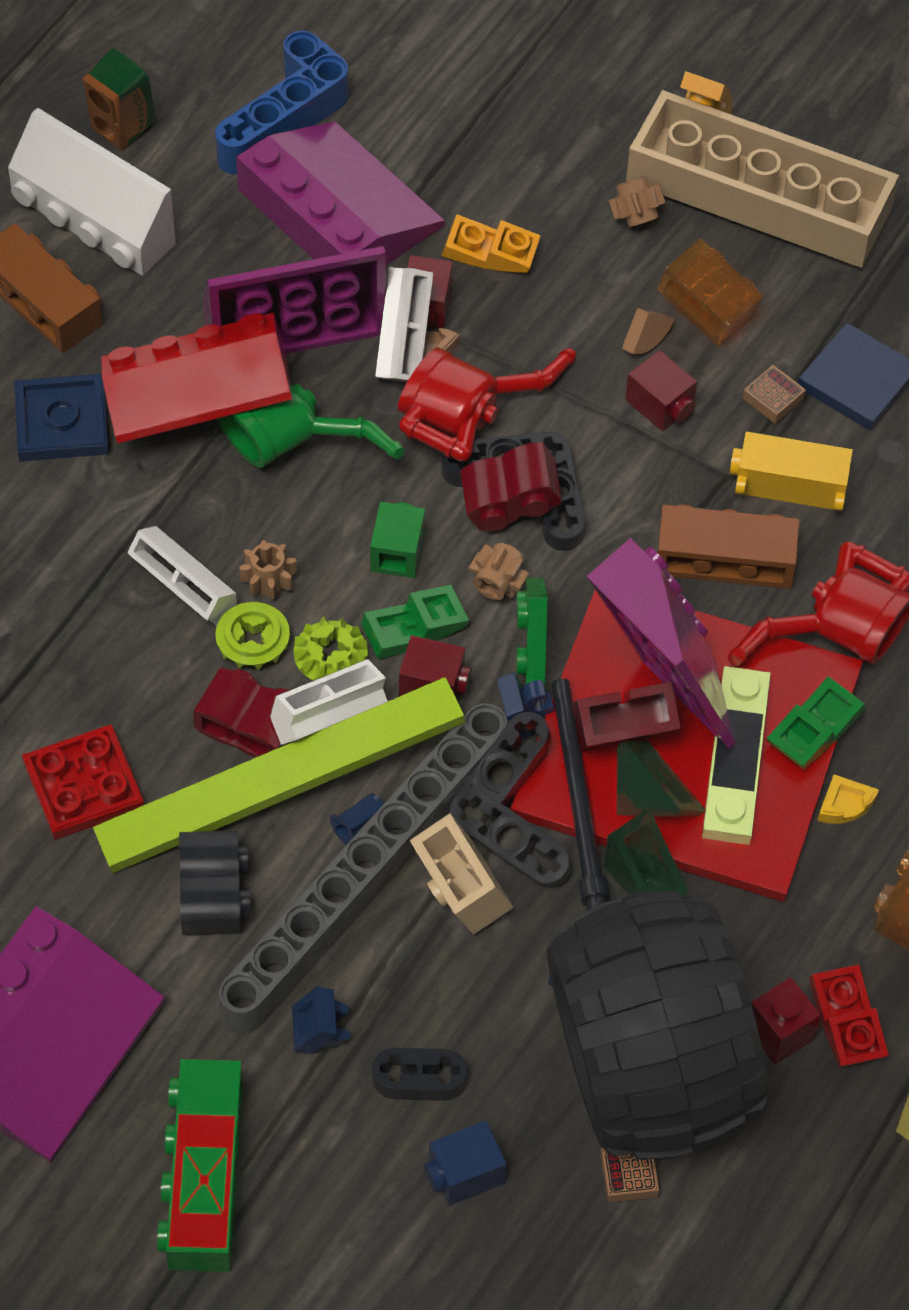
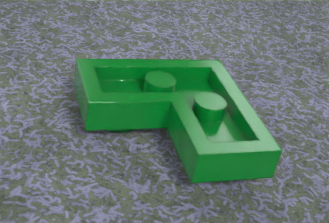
M526 578V590L517 591L516 595L517 629H526V647H517L516 675H525V685L535 680H542L545 686L547 630L545 579Z

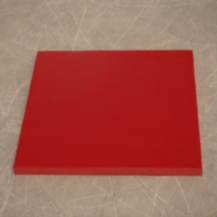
M594 590L561 679H568L570 681L573 704L577 699L619 691L622 699L619 704L626 703L624 694L629 689L661 684L663 682L642 662L596 590ZM696 611L694 615L708 631V634L703 638L713 653L720 683L724 666L770 672L750 845L702 838L715 735L675 694L681 729L677 732L582 750L581 746L596 843L785 902L838 739L803 770L768 743L766 738L796 704L800 706L804 704L827 676L853 694L863 660L778 636L772 640L766 639L747 656L745 662L736 666L728 660L732 648L737 647L752 627ZM554 710L545 717L551 732V744L545 755L517 791L510 810L529 823L576 837L556 710Z

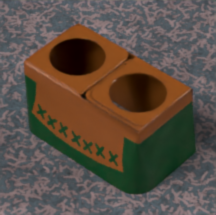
M112 47L82 78L92 129L123 151L156 121L147 73L134 61Z

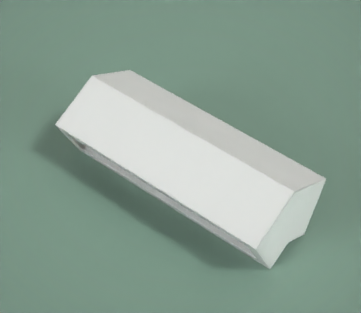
M389 267L376 378L407 382L415 368L422 361L433 280L432 272L412 268Z
M157 526L138 530L128 550V554L207 621L210 620L217 626L222 615L237 605L236 593ZM154 551L160 554L176 568L174 574L150 554ZM192 581L212 598L211 603L208 604L186 584Z
M367 659L277 695L270 718L280 744L300 739L388 702L383 690L386 677Z

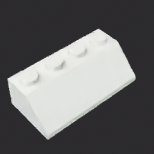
M37 108L32 112L8 166L11 192L14 198L20 204L26 207L31 206L44 214L55 226H63L78 235L87 246L97 247L110 255L121 267H129L144 276L176 245L171 189L41 109Z

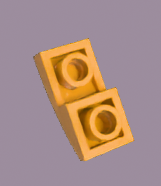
M685 71L680 87L688 90L686 99L728 114L732 113V95L728 86Z
M456 214L441 256L490 270L528 273L541 235L503 220L500 221L497 229Z

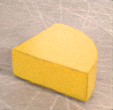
M834 774L821 807L818 821L829 824H842L860 818L874 805L879 789Z

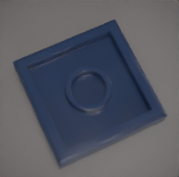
M846 323L799 377L798 384L806 389V393L871 431L909 386V358L851 324Z
M102 374L14 381L19 462L109 455Z

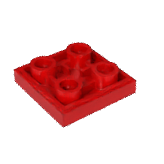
M112 724L22 754L24 767L54 840L92 828L144 806L143 798Z

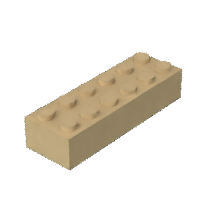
M664 90L660 93L629 148L626 181L646 176L648 185L659 183L662 194L666 197L860 268L863 267L892 210L899 179L898 174Z

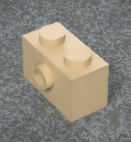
M450 813L410 840L433 878L427 882L431 892L443 907L449 904L456 917L473 935L514 908L469 834Z

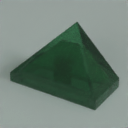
M622 741L617 747V815L682 817L700 816L704 812L705 808L649 741Z
M644 810L608 835L604 868L628 895L640 892L676 891L682 897L689 892L651 811Z

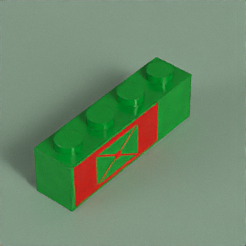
M180 1059L179 1077H170L169 1108H177L176 1123L166 1125L165 1155H173L172 1172H163L161 1182V1203H169L168 1220H159L157 1234V1251L166 1252L169 1270L231 1272L243 1091L241 1061Z

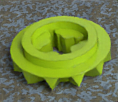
M261 602L241 603L226 611L218 621L215 632L216 645L221 650L223 658H229L234 661L239 669L243 665H254L259 670L264 663L270 661L277 663L279 655L284 650H288L289 625L284 615L271 605ZM243 629L254 635L262 632V645L260 643L257 644L253 640L244 643L245 634Z
M323 616L318 623L313 625L306 623L303 632L299 636H295L294 660L302 674L315 681L367 660V640L362 636L359 626L352 627L346 623L343 617L338 621H328ZM337 639L338 650H334L331 656H328L327 660L324 661L322 646H328L330 641Z

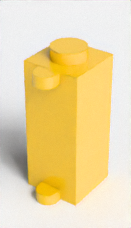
M746 432L743 449H733L729 474L738 476L735 490L737 494L842 511L853 449Z

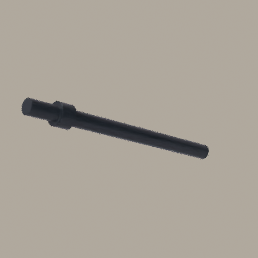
M557 679L552 682L551 686L583 878L579 882L581 902L589 910L603 902L609 901L610 892L608 880L601 873L571 685L568 679Z

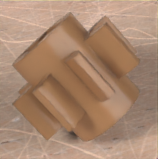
M642 176L615 186L618 196L609 200L615 219L626 218L628 227H632L659 217L656 207L665 203L659 183L648 185L646 176Z
M262 540L261 544L252 551L244 550L245 564L239 566L240 581H250V595L254 596L258 593L262 596L270 597L272 600L283 589L291 591V575L297 573L296 558H286L285 544L278 546Z
M497 543L493 548L487 544L484 545L468 568L469 571L477 574L473 580L476 590L493 600H501L505 594L513 598L516 592L520 591L526 578L529 576L527 571L521 569L524 563L523 555L516 548L505 543Z

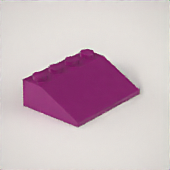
M335 121L269 135L236 157L238 190L312 259L384 246L386 265H388L445 226V220Z
M384 246L208 279L202 300L204 326L211 324L223 326L235 323L242 317L254 313L262 315L274 313L285 354L381 336L386 297V253Z
M629 538L587 575V578L642 662L663 683L672 682L674 694L729 749L736 742L714 656L703 638L708 634V631L694 615L696 611L693 606L680 593L682 591L681 586L666 571L669 569V566L651 546L643 551Z
M37 906L34 907L0 954V1132L52 1163L163 1005L165 997L79 931Z

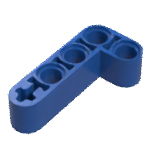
M296 31L289 34L283 43L286 79L217 125L215 130L217 163L221 170L229 174H237L236 157L267 136L315 126L347 103L349 97L348 65L339 54L315 34L308 31Z

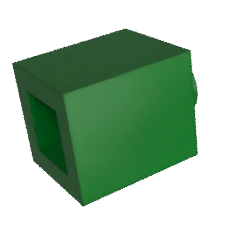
M380 502L370 545V572L408 578L416 577L425 535V508L414 507L403 502L395 504Z

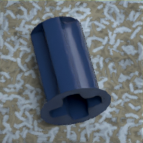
M370 793L339 816L332 814L330 816V823L338 838L347 845L384 804L383 801L376 794Z

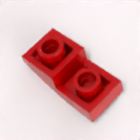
M860 965L812 974L809 977V982L815 1003L821 1014L820 1019L839 1068L887 1058L889 1054L876 1008L871 1009Z

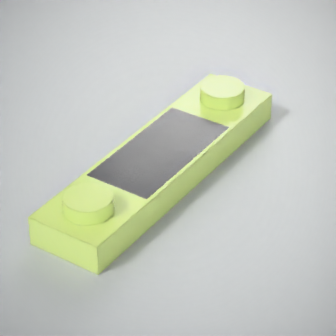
M728 666L723 668L721 687L736 743L728 749L714 736L702 838L750 845L770 672Z

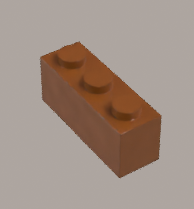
M16 223L0 233V297L62 354L103 325L100 295L90 284L84 285L73 275L72 270L64 260L60 258L55 259L51 256L36 235L32 233L28 235Z
M685 504L676 506L663 505L657 553L669 566V569L666 571L672 577L791 589L796 567L799 519L787 518L779 514L758 515L740 513L732 509L721 511L700 509Z

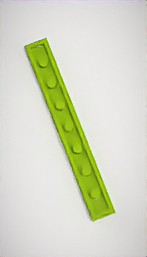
M446 677L94 826L93 829L113 874L178 846L179 832L216 830L466 723L465 717Z

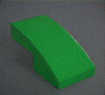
M452 585L412 592L409 594L406 604L364 612L361 626L379 660L405 653L411 635L438 641L466 627L469 619Z
M827 676L802 706L796 704L766 738L767 742L804 770L865 711V703Z

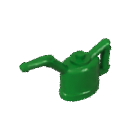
M290 383L291 400L217 418L221 429L233 447L244 459L258 468L270 464L277 457L310 440L315 435L351 436L358 439L365 437L386 451V454L394 459L401 458L405 452L400 442L394 441L377 424L366 420L364 417H358V419L315 417L314 406L316 405V399L309 389L304 390L299 384L291 385Z

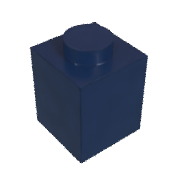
M485 1120L430 1142L429 1162L424 1164V1169L432 1190L435 1193L442 1190L448 1205L451 1206L504 1185L507 1164Z

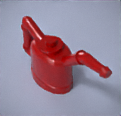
M437 347L431 350L415 368L400 395L397 405L398 411L405 414L399 422L400 431L406 434L407 438H414L444 453L449 459L454 458L458 461H466L472 455L476 429L481 430L486 423L492 424L498 415L499 408L495 407L496 395L532 390L542 392L544 388H548L559 378L568 365L573 364L577 356L576 352L572 348L564 349L542 371L535 370L533 373L495 377L453 356L452 353ZM422 422H425V423H427V424H429V425H431V426H433V427H435V428H437V429H439V430H441V431H443V432H445V433H447V434H449V435H451V436H455V437L452 438V437H450V436H448V435H446V434H444V433H442V432H440V431H438V430H436V429H434V428H432V427H430V426H428V425H426V424H424V423H422Z
M850 541L844 542L839 548L835 576L832 575L826 583L819 581L812 592V597L816 599L814 605L816 613L781 618L765 617L763 621H759L750 629L737 647L732 648L728 660L731 664L738 666L745 662L747 656L766 639L772 640L778 636L816 632L855 653L860 659L875 665L891 648L909 619V592H907L909 590V571L906 570V567L902 565L899 567L867 550L864 545L859 546ZM858 565L868 570L869 572L889 581L891 584H888L885 581L867 573L866 571L855 567Z

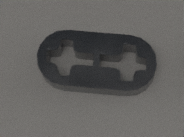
M390 1048L379 1053L374 1059L372 1066V1080L375 1089L379 1094L389 1099L446 1101L460 1096L466 1088L468 1074L466 1061L453 1050ZM391 1065L400 1066L402 1074L400 1075L399 1082L389 1081L387 1073H389ZM444 1066L450 1067L452 1075L450 1083L446 1084L440 1083L439 1075H437L440 1072V1067Z

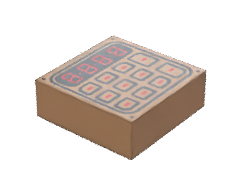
M772 365L744 389L742 399L776 424L804 400L806 389Z
M601 1148L600 1158L607 1203L658 1197L659 1186L654 1159L637 1160L633 1153L614 1157Z

